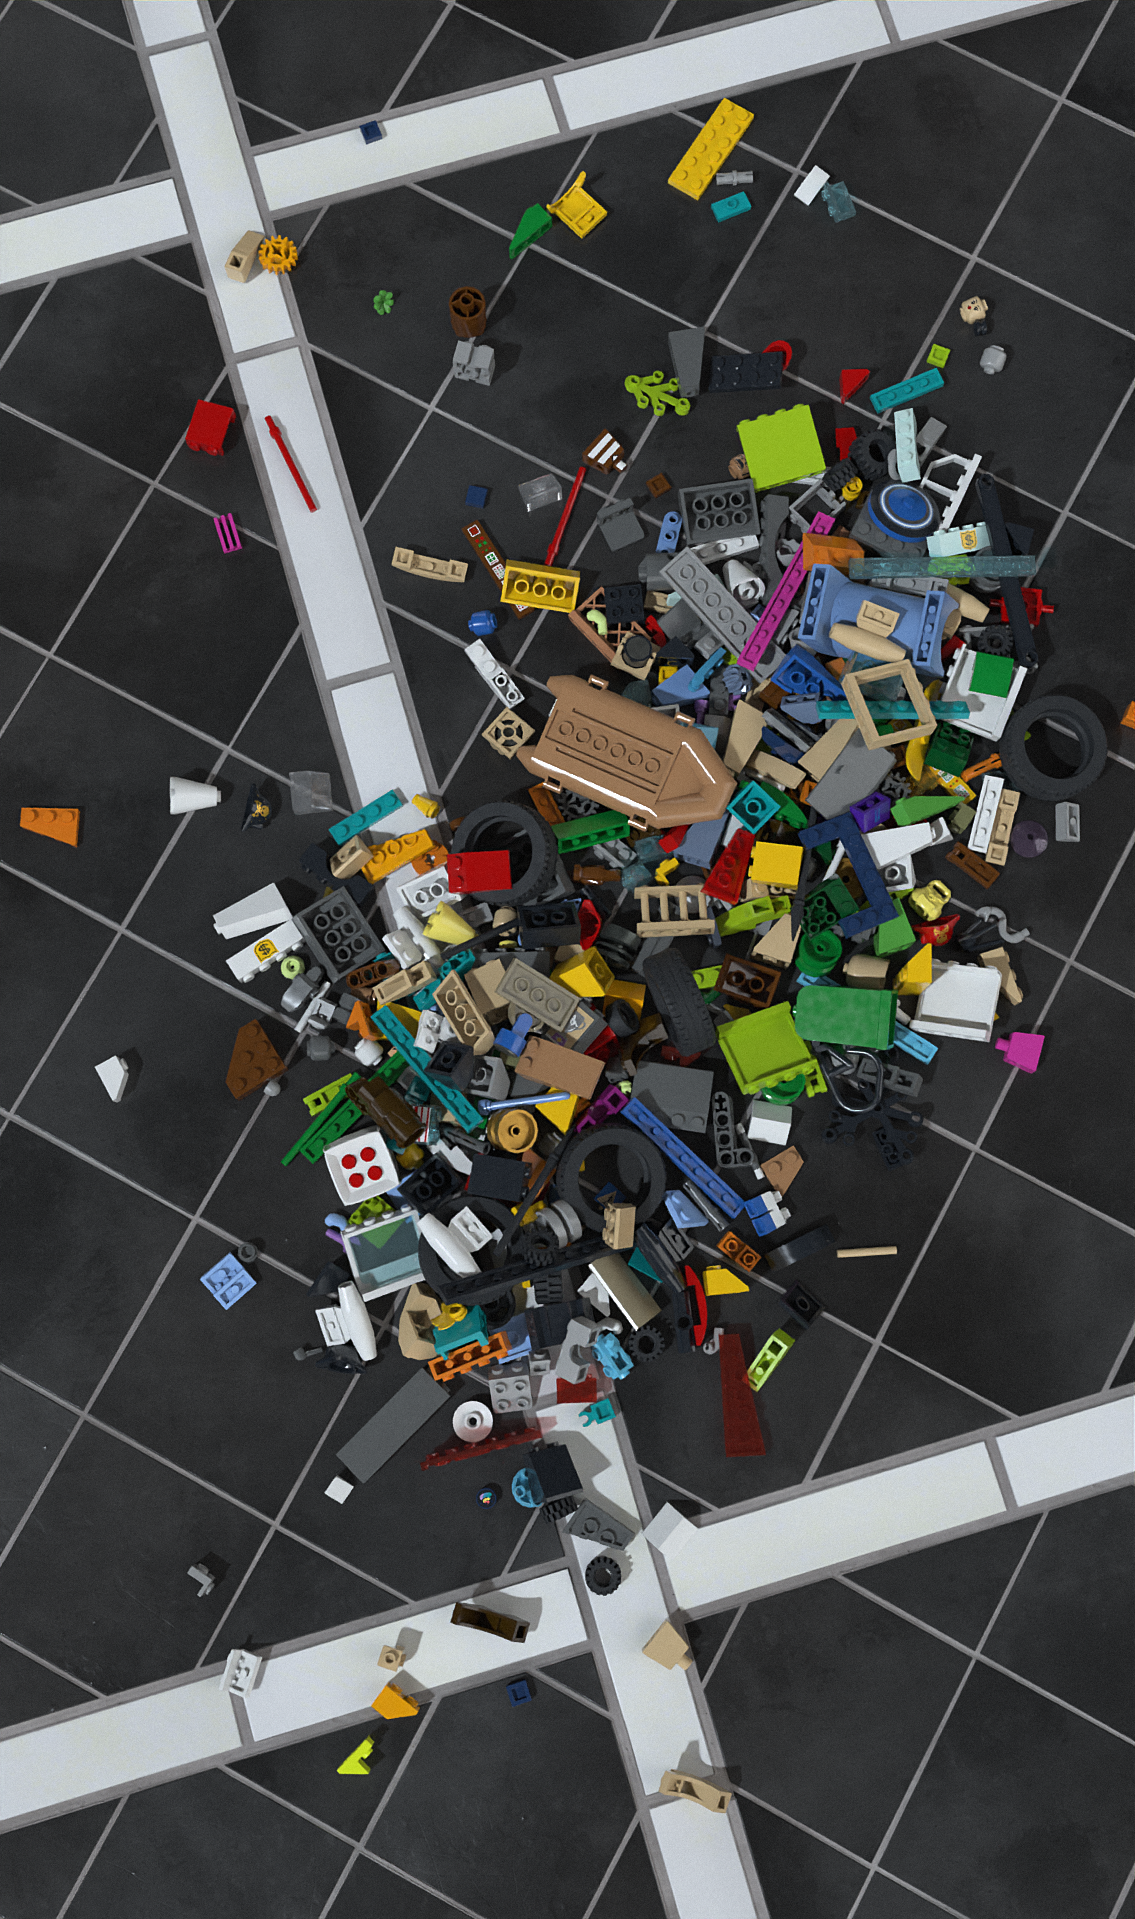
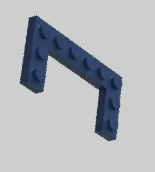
M851 812L798 833L805 851L840 838L871 905L870 908L838 921L846 939L899 917Z

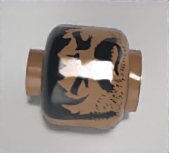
M744 452L730 460L728 468L735 479L743 480L750 476Z

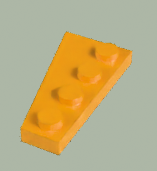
M425 829L404 835L402 838L385 841V843L379 845H372L368 849L374 857L361 869L370 884H374L433 849L435 845Z

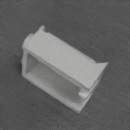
M821 478L789 507L788 518L792 523H797L801 527L802 533H807L811 525L797 511L816 494L833 510L828 516L835 519L845 511L846 503L842 502L839 504L835 500V493L832 490L827 492L822 487L823 480Z

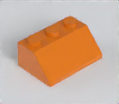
M803 533V570L812 571L813 564H829L843 575L854 576L864 570V551L855 539Z

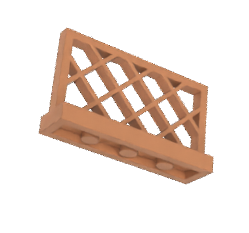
M601 586L575 611L570 612L568 616L570 621L611 663L617 651L614 647L618 649L620 644V634H626L627 631H621V623L618 624V631H610L607 624L608 634H618V644L609 643L607 641V634L605 638L598 634V630L595 629V621H592L591 624L587 617L580 613L585 608H606L605 605L596 604V598L601 593L604 595V588ZM630 622L632 628L628 632L640 634L650 642L652 641V638L636 622Z

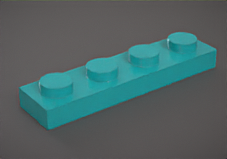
M934 368L874 393L870 396V400L878 414L943 387L944 381L937 368Z
M392 789L331 827L329 831L337 844L341 846L351 840L356 834L362 833L403 807V804Z

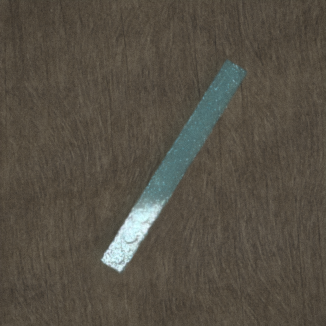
M1035 556L850 558L848 561L850 579L1014 577L1036 575Z

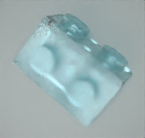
M844 181L831 186L828 182L824 183L823 190L821 191L824 201H827L830 217L833 216L835 223L856 216V210Z

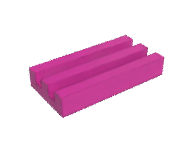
M229 513L228 516L222 515L218 519L217 517L213 518L224 554L242 549L232 514ZM226 521H230L237 543L236 546H233ZM219 523H223L229 548L226 547Z

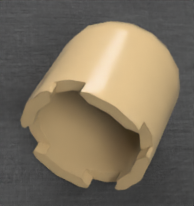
M857 954L850 959L849 963H845L842 974H846L845 981L848 986L884 989L885 976L889 969L890 960Z

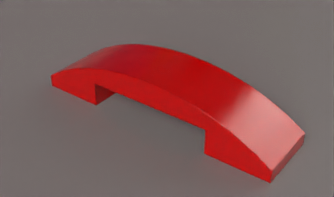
M688 1265L684 1266L687 1286H695L700 1325H694L693 1332L695 1346H699L703 1341L707 1326V1305L701 1283Z

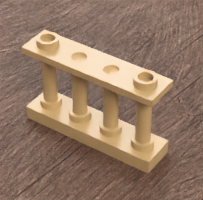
M704 883L661 887L642 885L635 888L634 899H641L642 922L637 923V936L642 938L714 934L715 921L707 917L706 896L709 895L700 892ZM688 896H698L699 920L690 921L688 919ZM667 897H679L681 920L672 922L669 920ZM648 898H660V922L650 921Z

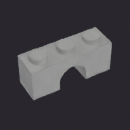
M583 1316L571 1319L567 1326L566 1339L562 1343L561 1355L556 1363L557 1369L555 1374L574 1385L585 1381L590 1362L581 1356L580 1346L586 1348L595 1345L601 1325Z

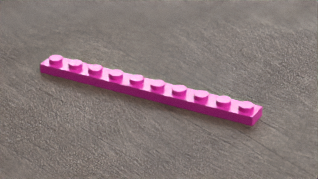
M818 511L807 533L828 535L835 519ZM803 541L737 660L738 665L753 672L808 572L803 570Z

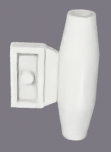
M406 906L401 907L393 914L400 930L385 935L382 940L403 970L417 965L420 961H426L431 964L436 977H438L440 973L437 969L446 962L440 955V948L434 939L422 934L425 929L422 922Z
M467 1206L450 1221L448 1228L430 1213L417 1222L431 1247L459 1276L465 1278L481 1273L480 1268L470 1253L478 1251L493 1235Z
M353 1281L344 1282L338 1286L341 1307L333 1304L318 1307L315 1311L327 1346L345 1344L351 1339L361 1359L368 1361L377 1356L374 1330L365 1303Z

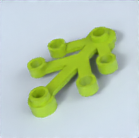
M655 371L653 376L640 378L631 375L625 379V387L627 391L635 394L639 408H646L650 399L654 408V414L662 416L665 412V406L659 402L658 399L675 406V411L679 415H687L689 413L690 403L686 398L678 400L663 393L679 389L676 378L670 379L669 383L652 387L646 384L661 383L664 377L661 371ZM642 391L647 393L648 397L643 396Z

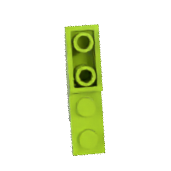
M788 895L774 899L766 896L747 902L715 918L719 935L721 937L754 929L758 923L782 918L785 913H791L789 908L792 906Z

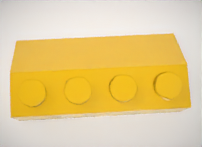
M507 559L500 602L570 613L575 609L580 571Z
M931 944L925 945L893 978L892 989H898V995L919 996L932 983Z

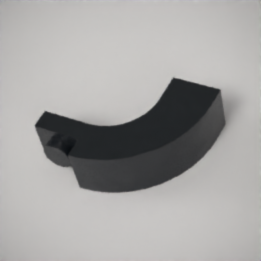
M827 1224L764 1255L772 1271L775 1272L834 1243L835 1240Z

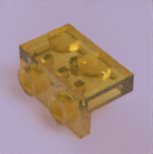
M923 763L921 780L919 782L911 774L904 781V783H910L908 789L912 790L909 797L925 796L924 793L928 789L932 791L939 785L938 781L941 776L939 774L936 776Z

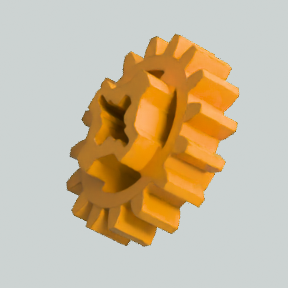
M278 235L277 239L271 236V241L265 239L266 245L261 244V250L258 251L259 261L263 269H268L269 273L275 271L276 275H278L279 271L284 275L286 269L292 271L291 265L296 266L295 260H298V252L296 247H294L293 241L289 242L288 237L282 240L281 235Z

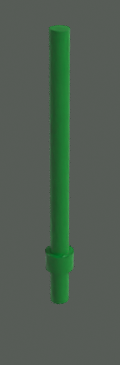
M354 1072L349 1080L339 1087L340 1091L281 1160L283 1165L287 1166L299 1150L307 1143L345 1095H347L345 1087L361 1077L357 1072Z

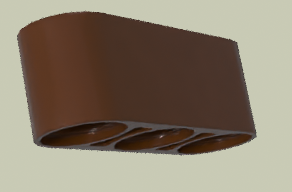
M395 959L378 961L348 973L346 983L351 989L367 987L397 974L400 971V965Z

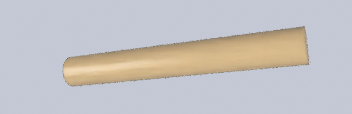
M896 1246L837 1250L838 1258L897 1254Z

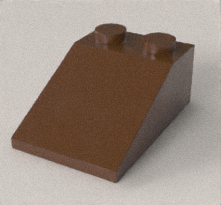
M726 954L713 990L750 1007L764 1010L771 1006L781 978V972Z

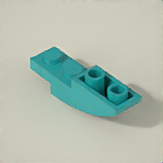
M470 948L454 955L437 970L440 975L437 977V980L428 984V986L413 997L419 1010H428L436 1003L432 994L451 970H455L461 981L464 982V974L471 970L476 958Z

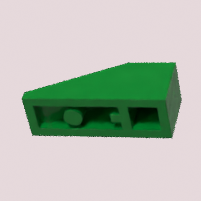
M538 203L533 207H529L522 217L509 247V257L511 260L552 228V217Z

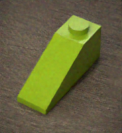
M779 1328L771 1335L741 1380L758 1392L787 1354L795 1340Z

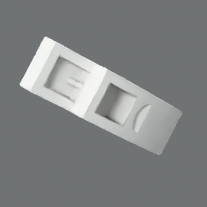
M478 639L464 650L474 663L477 671L506 707L511 709L525 699L481 639Z
M437 1135L435 1143H430L426 1146L433 1155L437 1153L452 1169L462 1174L470 1175L472 1162L468 1159L470 1154L464 1147L459 1149L455 1146L450 1151L451 1145L445 1138L441 1140Z

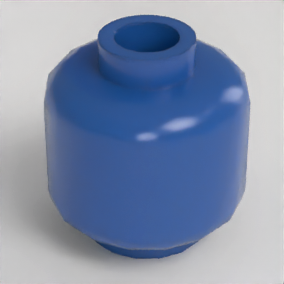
M489 610L474 612L471 615V620L468 621L470 631H474L477 636H483L494 632L495 628H497V620L494 613H491Z

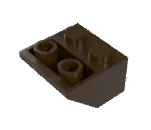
M769 819L759 829L753 846L756 847V841L800 846L799 831L782 821Z

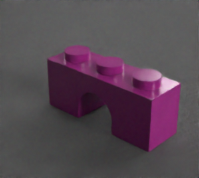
M610 1084L572 1123L571 1127L573 1124H576L574 1131L579 1133L583 1129H588V1127L595 1124L600 1125L608 1116L613 1113L616 1114L629 1099L616 1086Z

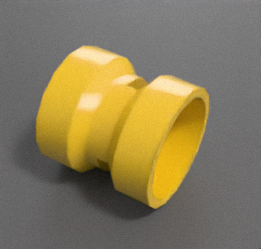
M858 477L851 478V481L843 486L842 496L849 501L857 499L862 489V481Z

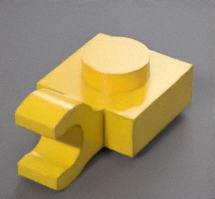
M543 1200L532 1206L530 1205L520 1222L521 1227L538 1219L536 1212L547 1207ZM522 1204L514 1206L511 1209V1212L514 1214V1216L516 1215L517 1211L519 1210Z

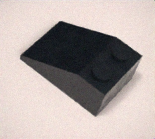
M435 1153L397 1190L424 1217L451 1194L463 1180Z

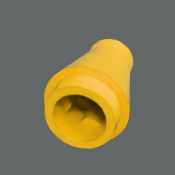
M416 794L412 799V804L427 818L433 819L438 815L440 811L438 802Z

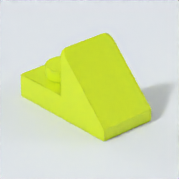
M368 1736L338 1767L337 1772L339 1774H369L371 1769L361 1757L366 1759L373 1751L371 1747L374 1741Z

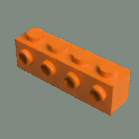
M506 1330L489 1336V1344L481 1346L477 1341L448 1353L449 1359L444 1360L441 1356L429 1361L428 1364L434 1380L442 1379L445 1382L455 1378L453 1374L460 1371L462 1375L472 1371L471 1366L478 1364L481 1367L491 1363L490 1358L496 1356L498 1360L508 1356L507 1351L513 1348Z

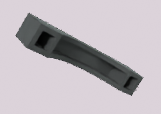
M769 494L759 505V511L761 512L759 522L761 529L759 546L761 547L759 557L761 572L759 578L765 586L764 595L759 598L761 599V606L767 607L772 598L769 591L783 577L776 560L775 540L780 525L789 514V497Z

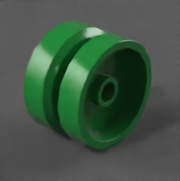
M826 930L812 940H809L807 935L804 934L794 954L795 964L804 974L814 978L830 974L841 956L842 946L840 940L830 930Z
M803 1073L799 1074L793 1080H783L784 1084L780 1081L776 1086L771 1088L764 1087L760 1091L764 1098L772 1104L778 1106L791 1104L800 1096L806 1083L805 1075Z

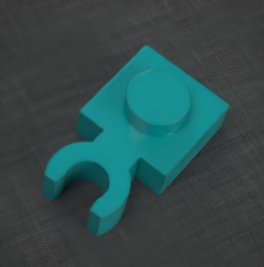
M609 1398L590 1405L591 1412L582 1411L578 1414L579 1417L583 1415L588 1417V1422L582 1424L583 1427L589 1426L593 1420H596L598 1425L616 1417Z

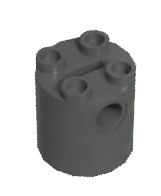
M680 552L645 553V558L638 565V577L646 587V591L674 590L659 574V571Z

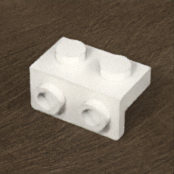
M232 1649L228 1655L227 1665L220 1680L219 1690L230 1691L243 1698H249L262 1657L245 1649Z

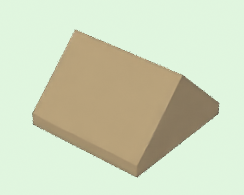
M357 834L329 859L332 874L337 878L350 879L374 857Z

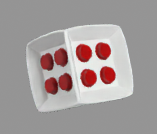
M378 1125L346 1135L329 1145H325L323 1148L329 1172L344 1206L370 1199L402 1183V1177L400 1176L393 1151L387 1149L385 1144L387 1136Z

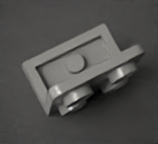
M515 1362L507 1365L498 1364L488 1367L489 1387L494 1413L527 1410L533 1407L527 1362Z

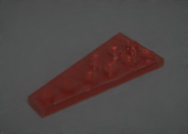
M533 1426L524 1429L525 1433L517 1435L516 1431L504 1434L505 1438L497 1440V1436L485 1439L486 1443L478 1445L477 1442L466 1444L465 1449L458 1450L457 1446L446 1449L445 1454L439 1455V1452L427 1454L425 1456L426 1459L420 1462L421 1470H428L433 1465L435 1467L451 1463L452 1460L460 1461L489 1453L494 1449H503L513 1444L517 1445L542 1438L541 1429L536 1430V1427Z

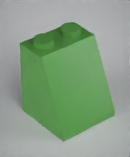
M890 897L899 917L876 927L873 945L874 957L883 958L910 948L916 941L899 898L893 900Z

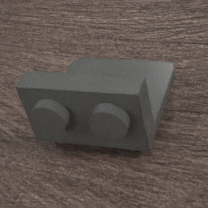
M631 498L621 499L615 505L605 506L597 512V523L613 552L644 539V532L633 512L634 504Z
M834 925L829 929L836 936L844 937L840 926ZM876 927L852 936L851 941L859 944L863 943V941L866 942L870 935H874Z

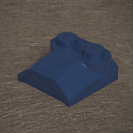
M765 726L762 727V739L772 749L771 753L778 758L782 757V761L797 766L798 761L805 753L799 751L794 744Z

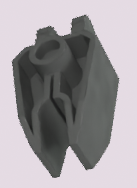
M315 966L307 974L298 973L293 978V983L284 993L281 1005L288 1012H295L302 1008L310 999H314L317 996L321 987L318 983L325 975L323 968Z

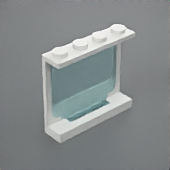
M411 1204L403 1205L400 1210L395 1212L393 1210L386 1211L378 1218H367L363 1221L364 1223L358 1225L350 1224L340 1231L358 1292L364 1302L425 1280L418 1261V1243L422 1231L417 1222L420 1219L418 1212Z

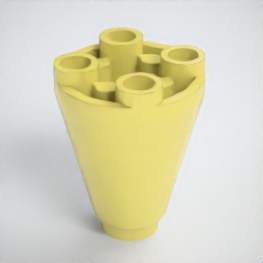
M443 901L438 903L435 909L437 913L432 912L427 921L430 925L427 924L422 933L428 938L454 945H459L479 936L462 917Z

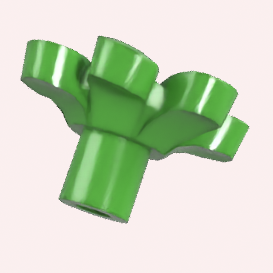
M381 290L379 295L374 297V308L380 315H383L384 311L386 313L391 312L389 306L394 304V301L391 299L393 296L391 292L386 293L385 290Z

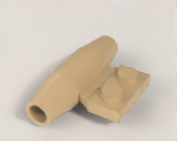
M948 583L946 593L959 604L958 609H954L949 614L942 633L951 639L961 622V616L983 622L990 609L969 593Z
M866 600L862 601L856 616L857 627L834 623L829 632L831 639L846 648L876 660L891 663L902 661L906 652L905 649L886 638L893 632L899 613Z

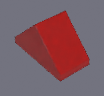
M868 369L841 370L839 381L842 404L868 380L870 373Z

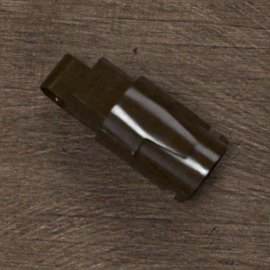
M380 1076L371 1081L360 1077L345 1087V1092L354 1105L364 1115H369L391 1140L395 1139L398 1147L403 1149L409 1147L425 1132L427 1128L426 1123L420 1121L421 1117L394 1087L389 1088Z

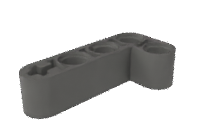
M716 1092L712 1097V1110L718 1164L728 1169L753 1166L757 1161L756 1153L748 1148L737 1149L732 1098L724 1092ZM722 1098L726 1099V1102H723V1106L718 1103ZM726 1115L728 1117V1123L722 1126L720 1124V1118ZM724 1135H729L730 1142L727 1145L722 1144V1137ZM749 1152L751 1160L745 1163L742 1159L743 1155ZM730 1154L732 1161L726 1165L723 1158L725 1155Z

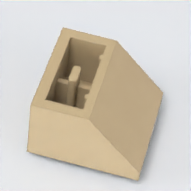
M608 1203V1208H605L604 1219L607 1222L606 1228L603 1229V1240L611 1248L633 1247L636 1209L634 1205Z

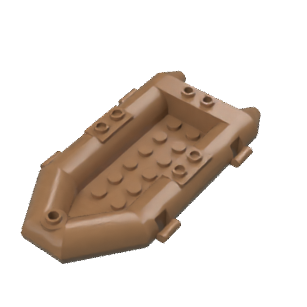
M574 675L551 676L548 679L547 687L557 698L555 706L538 745L520 746L516 753L517 758L529 773L545 779L543 783L544 788L561 794L563 788H566L629 816L628 825L644 832L647 831L649 825L660 829L722 819L737 783L702 730L693 726L695 718L677 711L673 718L607 690L609 682L594 675H591L588 681ZM592 683L602 687V689L599 691L592 688ZM678 720L689 725L687 728L678 724ZM554 778L560 781V786L550 781ZM637 816L643 817L646 819V823L638 821L635 818Z

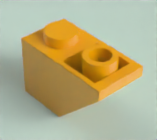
M387 1682L371 1705L386 1719L416 1715L420 1709L417 1706L418 1702L413 1697L408 1696L407 1698L401 1693L402 1689L397 1684H390L389 1682Z

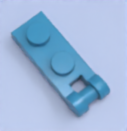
M720 647L694 674L688 684L689 691L696 692L703 683L704 678L708 679L713 674V668L716 667L718 669L724 662L723 656L727 652Z

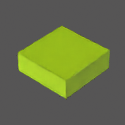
M933 344L927 363L944 368L950 349Z

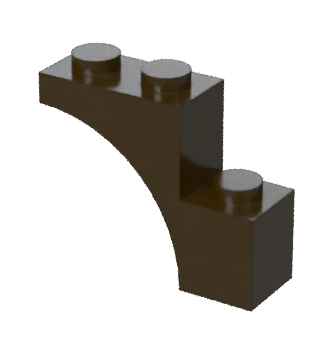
M660 1013L639 1020L637 1033L619 1039L620 1048H617L621 1058L620 1063L623 1070H627L630 1076L637 1074V1067L643 1055L651 1047L668 1038Z
M456 1602L450 1623L481 1630L511 1642L525 1643L530 1622L514 1615L498 1613L483 1605Z

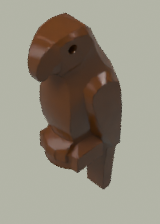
M574 865L573 870L567 871L573 883L585 885H603L605 882H617L622 879L621 869L607 870L603 865L583 867L581 865Z

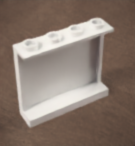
M963 644L960 649L957 648L953 655V659H955L954 665L949 666L946 676H949L946 683L943 682L939 691L942 694L941 698L936 701H966L970 716L969 719L940 720L997 741L1002 735L1027 668L1020 666L1017 669L1013 667L1007 698L969 691L976 652L965 648L966 644Z
M932 959V983L919 995L915 1019L910 1020L909 1027L915 1032L990 1042L1002 980L1001 972L994 966L980 968L972 963H967L964 966L959 965L960 963L955 961L941 963L938 959Z

